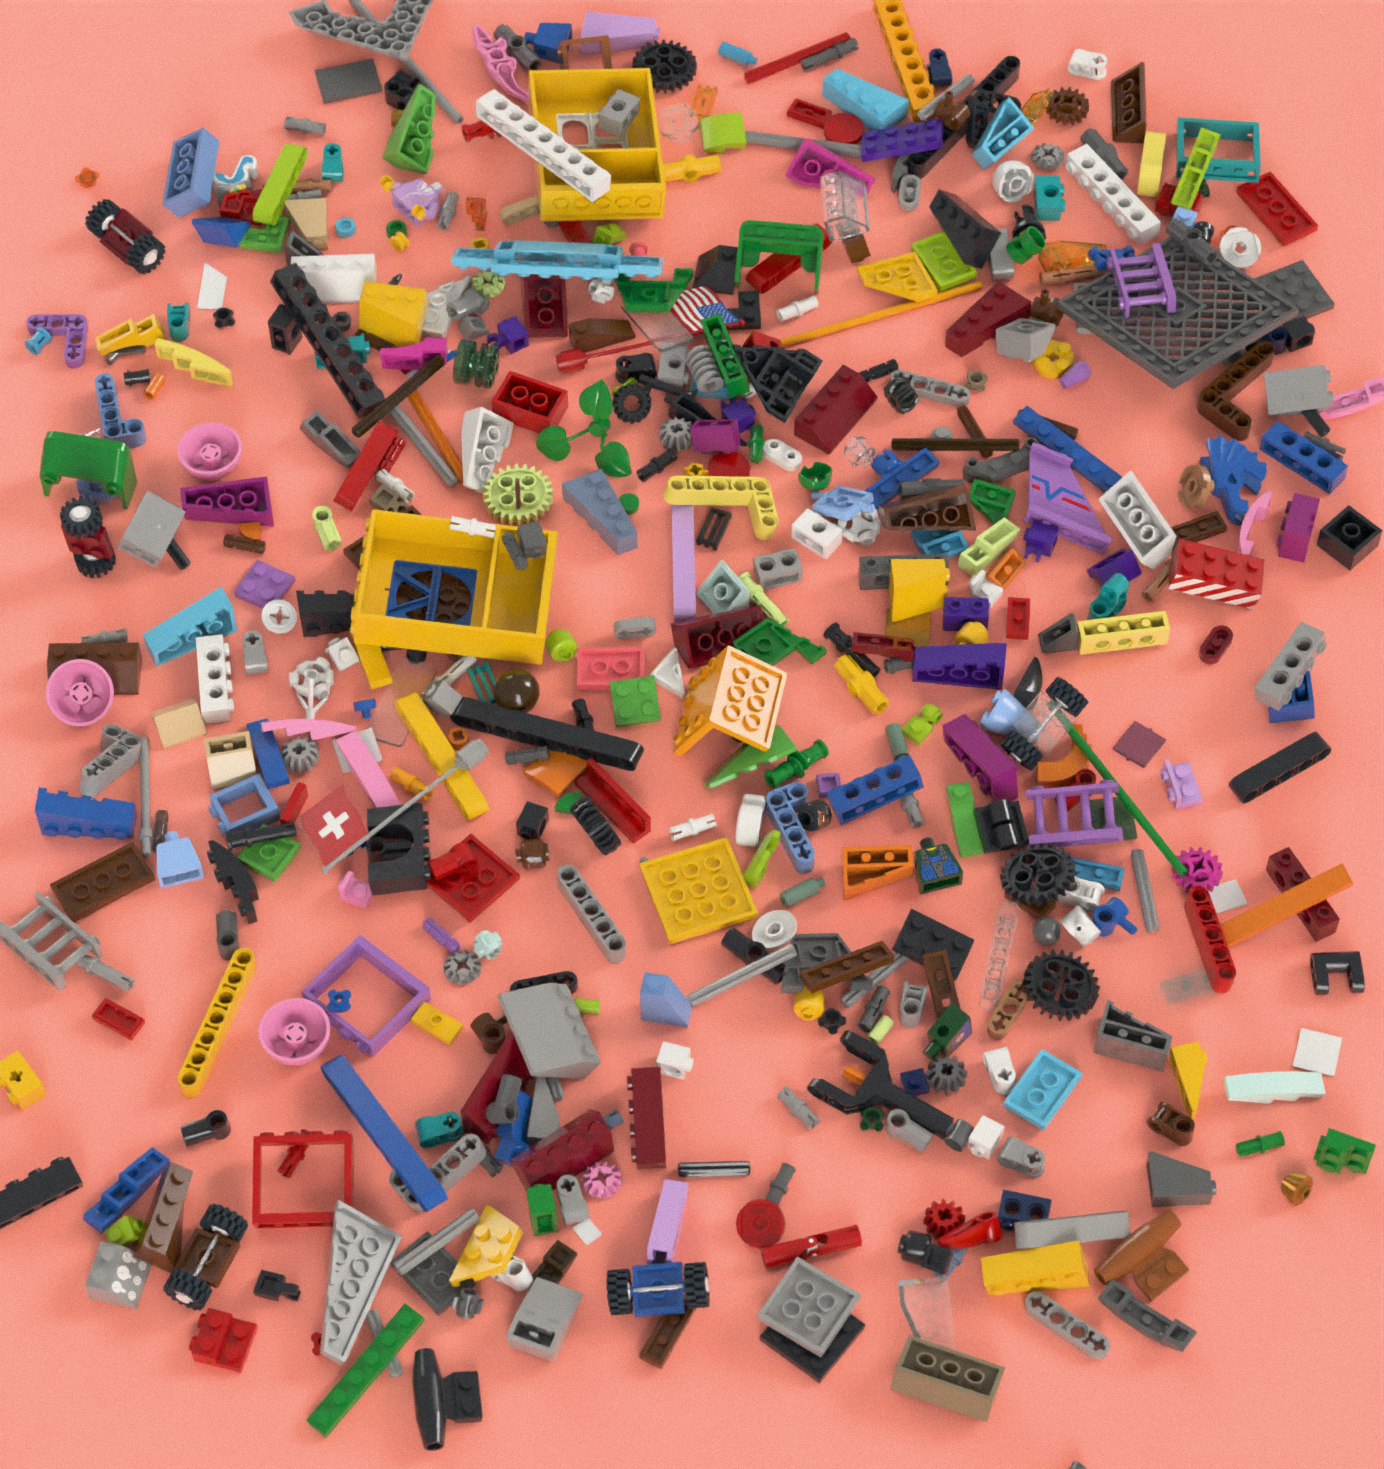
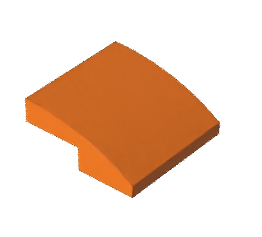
M549 750L548 759L539 760L538 758L537 761H533L523 771V774L538 787L544 786L558 798L587 769V763L579 757L565 754L566 752L561 753Z

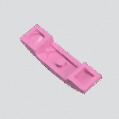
M1384 376L1363 382L1362 388L1333 396L1334 404H1330L1331 410L1318 412L1323 420L1338 418L1359 412L1384 399Z
M1267 491L1260 496L1246 513L1239 535L1238 553L1251 556L1254 542L1249 541L1248 537L1255 519L1264 522L1270 506L1272 492Z

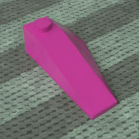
M809 138L803 140L785 174L786 177L802 186L860 197H867L876 180Z

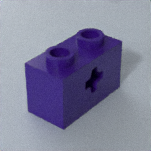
M944 597L943 631H959L967 622H979L988 630L989 598Z

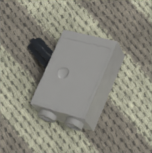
M146 491L117 548L155 568L167 551L180 570L186 569L191 565V562L173 538L186 511L176 504L163 500L159 495Z

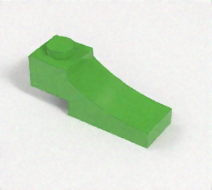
M969 782L946 785L945 795L960 858L983 854L973 813L975 809L974 799Z

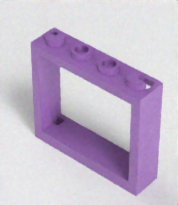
M359 935L301 991L303 999L318 1004L325 1011L330 1026L335 1027L342 1038L345 1040L350 1039L355 1043L356 1048L360 1052L368 1053L371 1057H374L411 1020L424 1001L428 1003L431 1000L430 988L362 935ZM360 957L364 958L414 997L372 1040L364 1036L338 1014L329 1011L327 1006L318 999Z

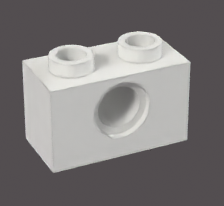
M807 508L792 524L791 538L824 559H827L842 543L843 530L837 524L827 521L819 513Z

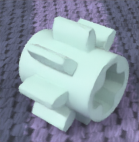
M488 930L480 932L474 939L475 953L480 959L483 956L489 960L497 957L502 951V938L496 931L492 934Z

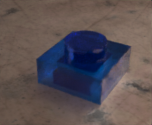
M923 1068L900 1073L899 1078L903 1090L914 1096L929 1093L930 1088Z

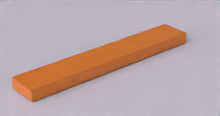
M1341 863L1220 924L1228 948L1353 886L1354 883L1344 864Z

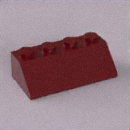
M843 364L795 418L794 436L830 455L878 400V397L860 373Z
M511 1034L507 1036L460 1110L463 1132L477 1135L482 1142L488 1145L493 1138L498 1137L496 1131L499 1124L490 1123L486 1112L488 1105L496 1100L502 1075L520 1078L522 1080L520 1091L524 1093L528 1081H532L535 1076H531L517 1041Z
M589 1109L509 1161L525 1190L537 1184H551L553 1191L557 1188V1181L560 1177L564 1175L575 1177L586 1170L587 1166H592L596 1161L598 1162L614 1152L612 1134L601 1113Z

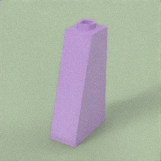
M586 12L580 38L609 35L611 52L639 49L641 47L647 48V43L654 45L655 39H659L660 27H657L656 18ZM600 42L580 44V55L601 53Z
M664 1179L648 1243L647 1265L675 1262L688 1200L689 1183Z

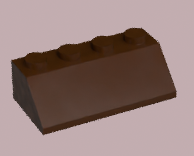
M139 642L49 643L47 656L48 680L51 674L63 663L75 659H85L97 663L108 673L113 683L114 695H139L142 666Z

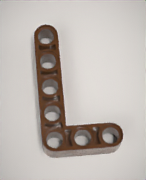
M1268 341L1257 343L1200 393L1198 413L1237 441H1244L1249 437L1252 419L1230 401L1271 366L1275 349L1272 343Z

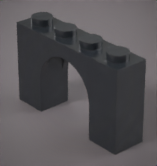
M422 802L413 803L370 837H381L384 840L393 838L412 839L413 843L410 851L401 858L368 863V882L372 896L428 889V879H431L430 865H427V861L431 860L430 848L426 847V843H430L429 829H426V825H430L429 813L424 811ZM403 805L367 809L368 831H372Z

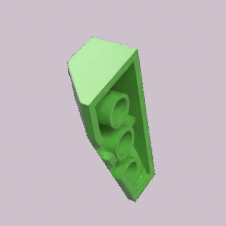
M418 84L387 142L382 159L398 169L427 174L433 158L431 139L434 138L432 119L435 118L436 94L423 85Z
M775 725L770 748L766 752L744 743L703 783V787L710 789L737 778L740 771L746 773L758 769V763H767L769 761L772 763L797 751V748L781 726Z

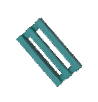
M488 662L483 663L484 666L481 667L476 665L475 669L467 668L468 677L479 700L495 704L496 701L483 672H486L494 689L497 681ZM478 674L489 700L487 701L474 676Z

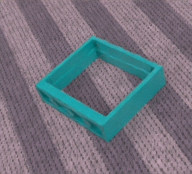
M1177 118L1175 133L1176 178H1181L1183 171H1180L1181 167H1185L1189 157L1184 156V137L1197 138L1202 127L1220 134L1219 139L1252 141L1253 161L1211 158L1203 179L1258 183L1261 168L1259 122Z

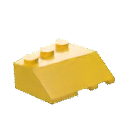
M364 281L359 303L358 328L366 331V334L371 333L393 343V346L396 348L419 343L429 304L426 289Z

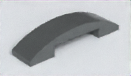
M1113 1279L1098 1297V1300L1126 1324L1155 1342L1176 1351L1184 1352L1197 1334L1196 1330L1175 1318L1172 1321L1133 1297V1291Z

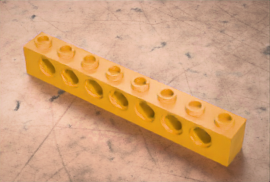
M873 0V12L903 97L909 100L908 111L912 122L919 123L929 119H937L934 117V114L924 121H921L920 117L917 116V112L935 99L933 84L929 83L928 70L924 69L923 56H919L918 42L913 39V28L908 25V14L903 11V0Z

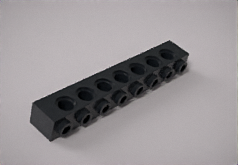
M297 263L276 270L270 280L274 290L357 417L362 418L385 400L383 392L376 386L372 375L365 369L360 357L355 354L349 340L344 337L338 323L333 320L326 305L321 302L315 288L310 285L304 271L298 267Z

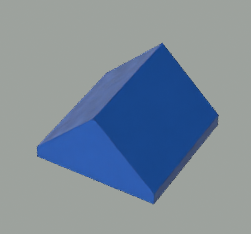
M223 217L192 219V224L204 243L237 248L250 227V222Z

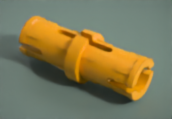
M395 767L392 770L397 775L390 774V779L402 785L405 791L409 793L413 792L417 795L428 787L420 781L419 777L411 776L400 767ZM431 789L421 798L424 801H429L432 796L428 793L434 794V789Z

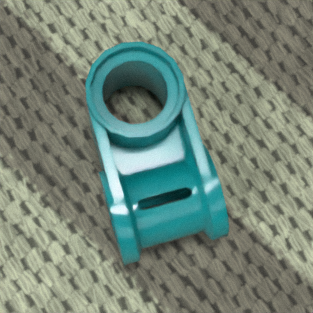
M329 143L323 149L322 180L331 179L332 182H343L342 149L336 143Z
M185 302V305H172L168 303L167 322L170 337L175 342H182L189 336L190 304L189 302Z
M447 1112L416 1120L415 1127L419 1146L431 1148L439 1144L459 1140L464 1133L460 1116L455 1112Z

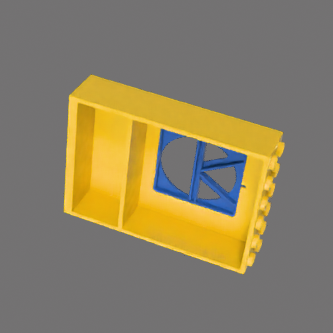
M372 509L371 518L366 519V535L363 538V553L360 556L361 567L357 574L358 585L354 593L355 604L351 611L350 633L354 634V643L542 665L558 531L542 530L547 543L546 554L536 559L527 558L528 567L521 571L515 568L514 561H512L505 547L506 545L502 541V536L506 532H512L519 544L517 526L496 524V530L486 529V531L495 532L494 538L477 534L471 536L467 532L450 530V524H460L451 522L449 518ZM433 571L431 587H427L411 577V575ZM442 572L453 575L461 580L471 594V605L467 613L457 621L449 624L435 622ZM402 582L407 583L426 595L425 597L400 605L396 601V592ZM428 606L426 621L410 619L405 615L407 612Z

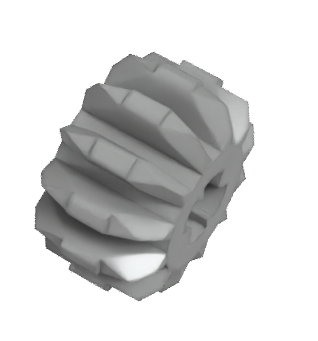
M675 416L673 420L667 419L665 424H661L659 439L663 448L668 447V449L676 450L679 453L681 449L687 451L689 446H693L691 421L686 422L684 417L678 420Z
M298 735L297 740L289 738V743H283L281 756L285 768H289L291 773H294L296 770L300 774H302L303 770L310 772L311 766H317V759H319L320 754L315 741L311 742L309 737L302 739Z

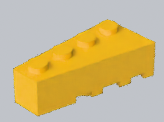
M1079 1240L981 1258L984 1286L989 1295L1000 1296L1006 1293L1091 1287L1087 1259Z

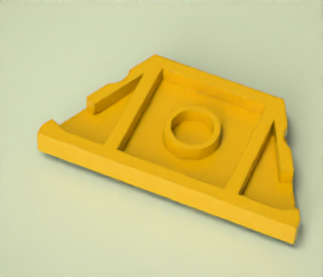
M486 1205L449 1280L451 1285L458 1287L460 1286V1281L469 1278L478 1281L489 1275L494 1276L504 1273L523 1234L521 1228L490 1205Z

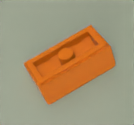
M1013 548L1004 551L985 574V579L1003 588L1004 592L1027 562Z

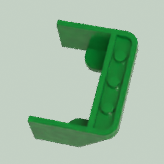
M747 220L741 224L734 281L736 287L740 288L742 267L750 268L756 266L760 260V252L802 255L801 265L803 269L809 273H815L814 291L815 294H819L823 232L818 226Z
M48 431L43 441L39 472L44 496L49 497L52 486L59 484L61 476L101 483L102 488L108 495L121 496L123 509L128 510L138 482L130 448L126 444L114 440L59 431Z

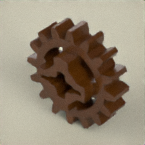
M1060 87L1059 92L1053 90V95L1048 94L1045 104L1046 114H1050V120L1056 119V124L1061 121L1066 126L1067 122H1070L1073 126L1075 121L1081 123L1082 118H1087L1089 99L1085 98V93L1079 94V89L1071 91V87H1068V90Z

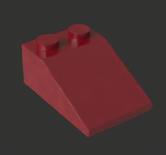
M530 274L529 277H522V307L524 326L528 332V338L568 337L566 279L560 278V275L541 278L539 274Z

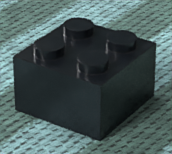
M1348 505L1320 530L1317 546L1351 571L1379 546L1383 530Z

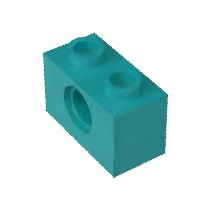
M1035 176L1034 202L1036 221L1061 220V212H1065V200L1061 198V196H1064V184H1060V176Z

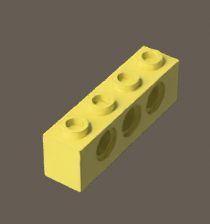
M1166 611L1077 621L1079 632L1077 646L1079 654L1082 655L1168 644L1170 633Z

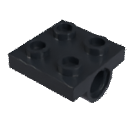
M998 800L973 810L984 854L1024 848L1029 845L1019 801Z

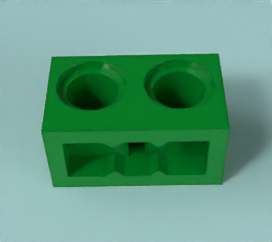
M537 1184L526 1189L528 1211L534 1237L558 1232L557 1213L551 1184Z

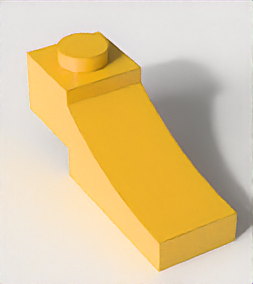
M152 314L137 323L130 318L95 337L99 353L104 356L125 347L146 345L149 347L155 344L157 338L164 339L166 337L162 324Z
M351 633L359 662L371 690L392 684V677L380 646L354 643V634Z

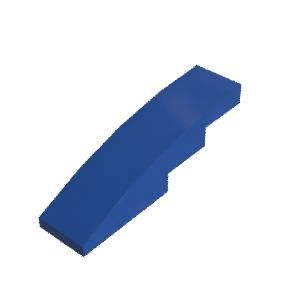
M268 718L247 723L246 726L250 733L251 742L268 789L289 784L290 781L273 730L261 731L260 722L269 721Z
M150 1148L119 1174L118 1181L101 1194V1200L84 1213L83 1221L102 1234L149 1189L167 1168L171 1160L155 1148Z

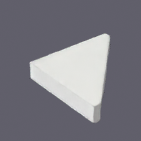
M674 647L652 671L650 676L655 677V683L684 699L685 691L677 648Z

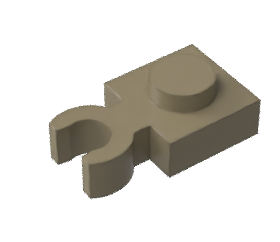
M384 484L369 498V503L382 511L398 512L409 507L405 502H398L400 496Z

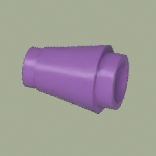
M1083 360L1080 362L1076 361L1059 378V382L1064 389H1067L1089 379L1092 373L1086 362Z

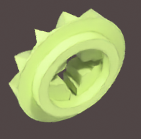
M483 270L482 273H476L475 278H472V288H475L486 298L499 295L505 287L504 278L495 272ZM484 281H487V282L492 281V284H489V283L484 284Z

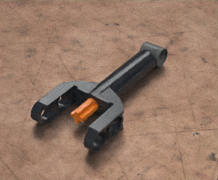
M846 1030L840 1038L842 1045L851 1054L873 1065L868 1075L851 1065L845 1067L841 1077L859 1086V1089L856 1091V1097L824 1079L813 1078L807 1086V1090L813 1096L846 1115L861 1112L864 1108H870L878 1104L891 1111L901 1109L908 1114L909 1119L940 1139H944V1142L950 1148L958 1152L963 1151L974 1130V1127L968 1122L957 1119L954 1123L953 1117L894 1085L890 1076L885 1050L849 1030Z

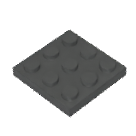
M1303 260L1254 278L1299 308L1298 316L1288 322L1304 316L1306 319L1334 309V301Z

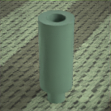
M892 723L887 725L884 730L894 761L908 756L909 751L900 724Z
M812 877L779 893V897L784 907L789 908L820 893V888L826 884L822 877L816 880Z

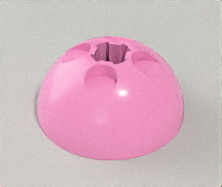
M203 423L192 427L181 437L177 453L182 466L188 473L202 480H217L227 476L236 468L241 458L242 443L237 432L231 427L221 423Z
M85 659L70 660L60 665L51 674L46 687V699L50 710L60 721L72 726H87L98 722L107 714L114 698V687L108 673L97 663Z
M302 998L286 999L270 1007L263 1015L259 1024V1039L266 1053L277 1062L292 1066L303 1065L317 1058L325 1049L330 1036V1022L327 1014L318 1004Z

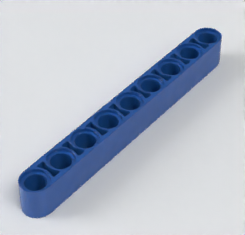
M343 1054L321 1065V1071L328 1083L422 1209L428 1212L447 1201L448 1197L442 1185Z

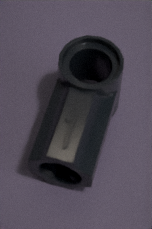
M381 837L371 838L366 844L369 863L395 860L403 857L412 848V839L385 841Z
M213 1110L205 1118L180 1125L187 1147L212 1138L218 1140L225 1139L231 1133L230 1122L226 1114L221 1110ZM223 1122L220 1127H214L216 1123Z

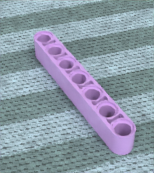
M672 505L674 622L696 617L693 505Z

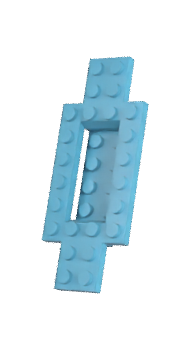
M514 240L498 241L495 249L456 248L452 256V265L457 266L459 269H469L470 266L478 267L480 270L491 269V272H496L499 276L518 273L520 277L539 274L541 278L560 275V278L563 279L581 276V279L584 280L602 277V280L612 281L614 278H618L619 273H624L628 277H634L637 274H645L649 278L658 277L663 271L664 257L624 255L623 247L606 244Z

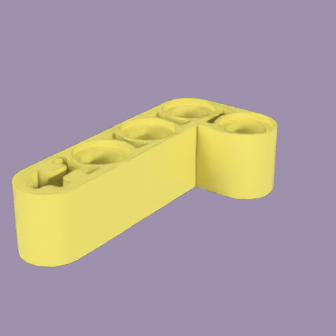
M1150 131L1145 133L1137 195L1158 197L1166 133Z

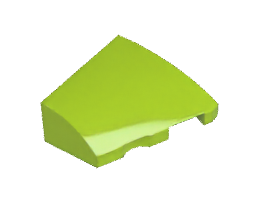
M773 830L763 838L743 874L748 886L754 889L758 887L767 872L768 860L779 844L781 832Z

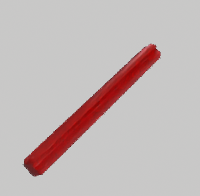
M844 32L745 72L744 80L747 84L758 81L800 64L802 59L827 50L836 43L840 44L850 40L851 37L848 32Z

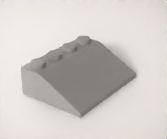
M545 983L500 993L497 996L531 1076L585 1079L601 1064L597 1050L591 1041L588 1030L584 1025L567 984Z

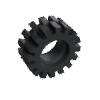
M628 383L616 391L613 398V411L619 420L622 419L625 423H639L650 412L651 396H649L648 390H645L642 385L638 386L637 383L630 385ZM636 396L640 400L639 409L628 411L624 407L625 398Z

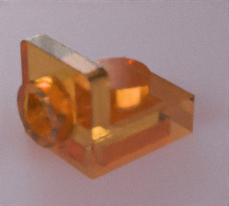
M466 198V213L472 215V222H475L476 231H484L487 218L486 199Z

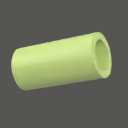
M883 1015L866 1039L878 1046L894 1025L893 1020Z

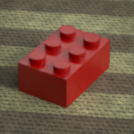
M509 371L491 401L492 412L513 422L516 426L540 434L549 426H558L569 407L568 390Z

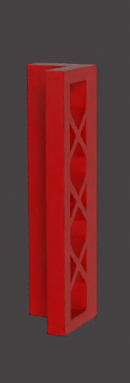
M593 758L587 760V771L575 779V785L590 798L594 805L633 844L650 833L651 817Z

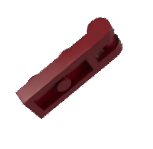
M853 632L851 652L877 654L883 657H901L906 662L914 659L915 642L910 638Z

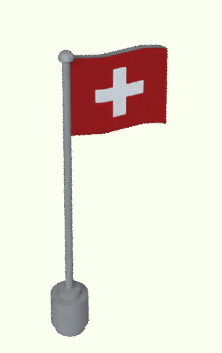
M480 739L471 740L455 753L456 759H454L456 765L368 834L360 814L348 799L343 784L301 815L304 830L317 848L324 866H322L321 871L324 874H328V870L459 768L470 771L486 759L489 750L484 742Z

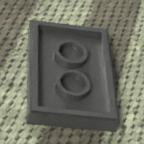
M374 59L315 70L323 104L382 92Z
M427 1231L391 1260L390 1266L440 1316L452 1306L455 1293H460L462 1288L472 1289L477 1284L473 1278L460 1281V1286L458 1287L451 1285L449 1280L458 1262L443 1247L404 1275H401L396 1270L395 1262L432 1237Z

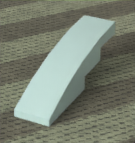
M1262 1072L1225 1076L1223 1078L1227 1100L1270 1104L1274 1099L1296 1101L1299 1097L1321 1099L1326 1094L1322 1075L1319 1072Z

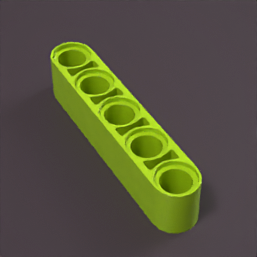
M289 143L283 146L254 207L253 220L255 222L276 225L285 207V200H288L306 162L307 147Z

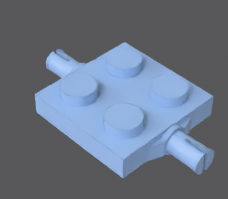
M838 485L827 493L814 491L811 494V499L817 501L812 505L813 512H817L824 517L848 521L858 512L872 513L875 510L874 504H870L874 501L873 493Z

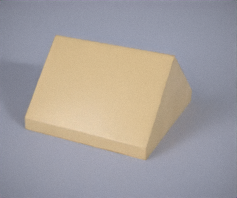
M194 698L150 712L164 750L207 735L198 704Z

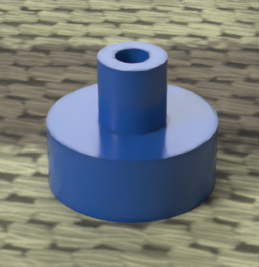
M375 698L353 702L354 711H361L363 719L372 718L370 709L377 708Z

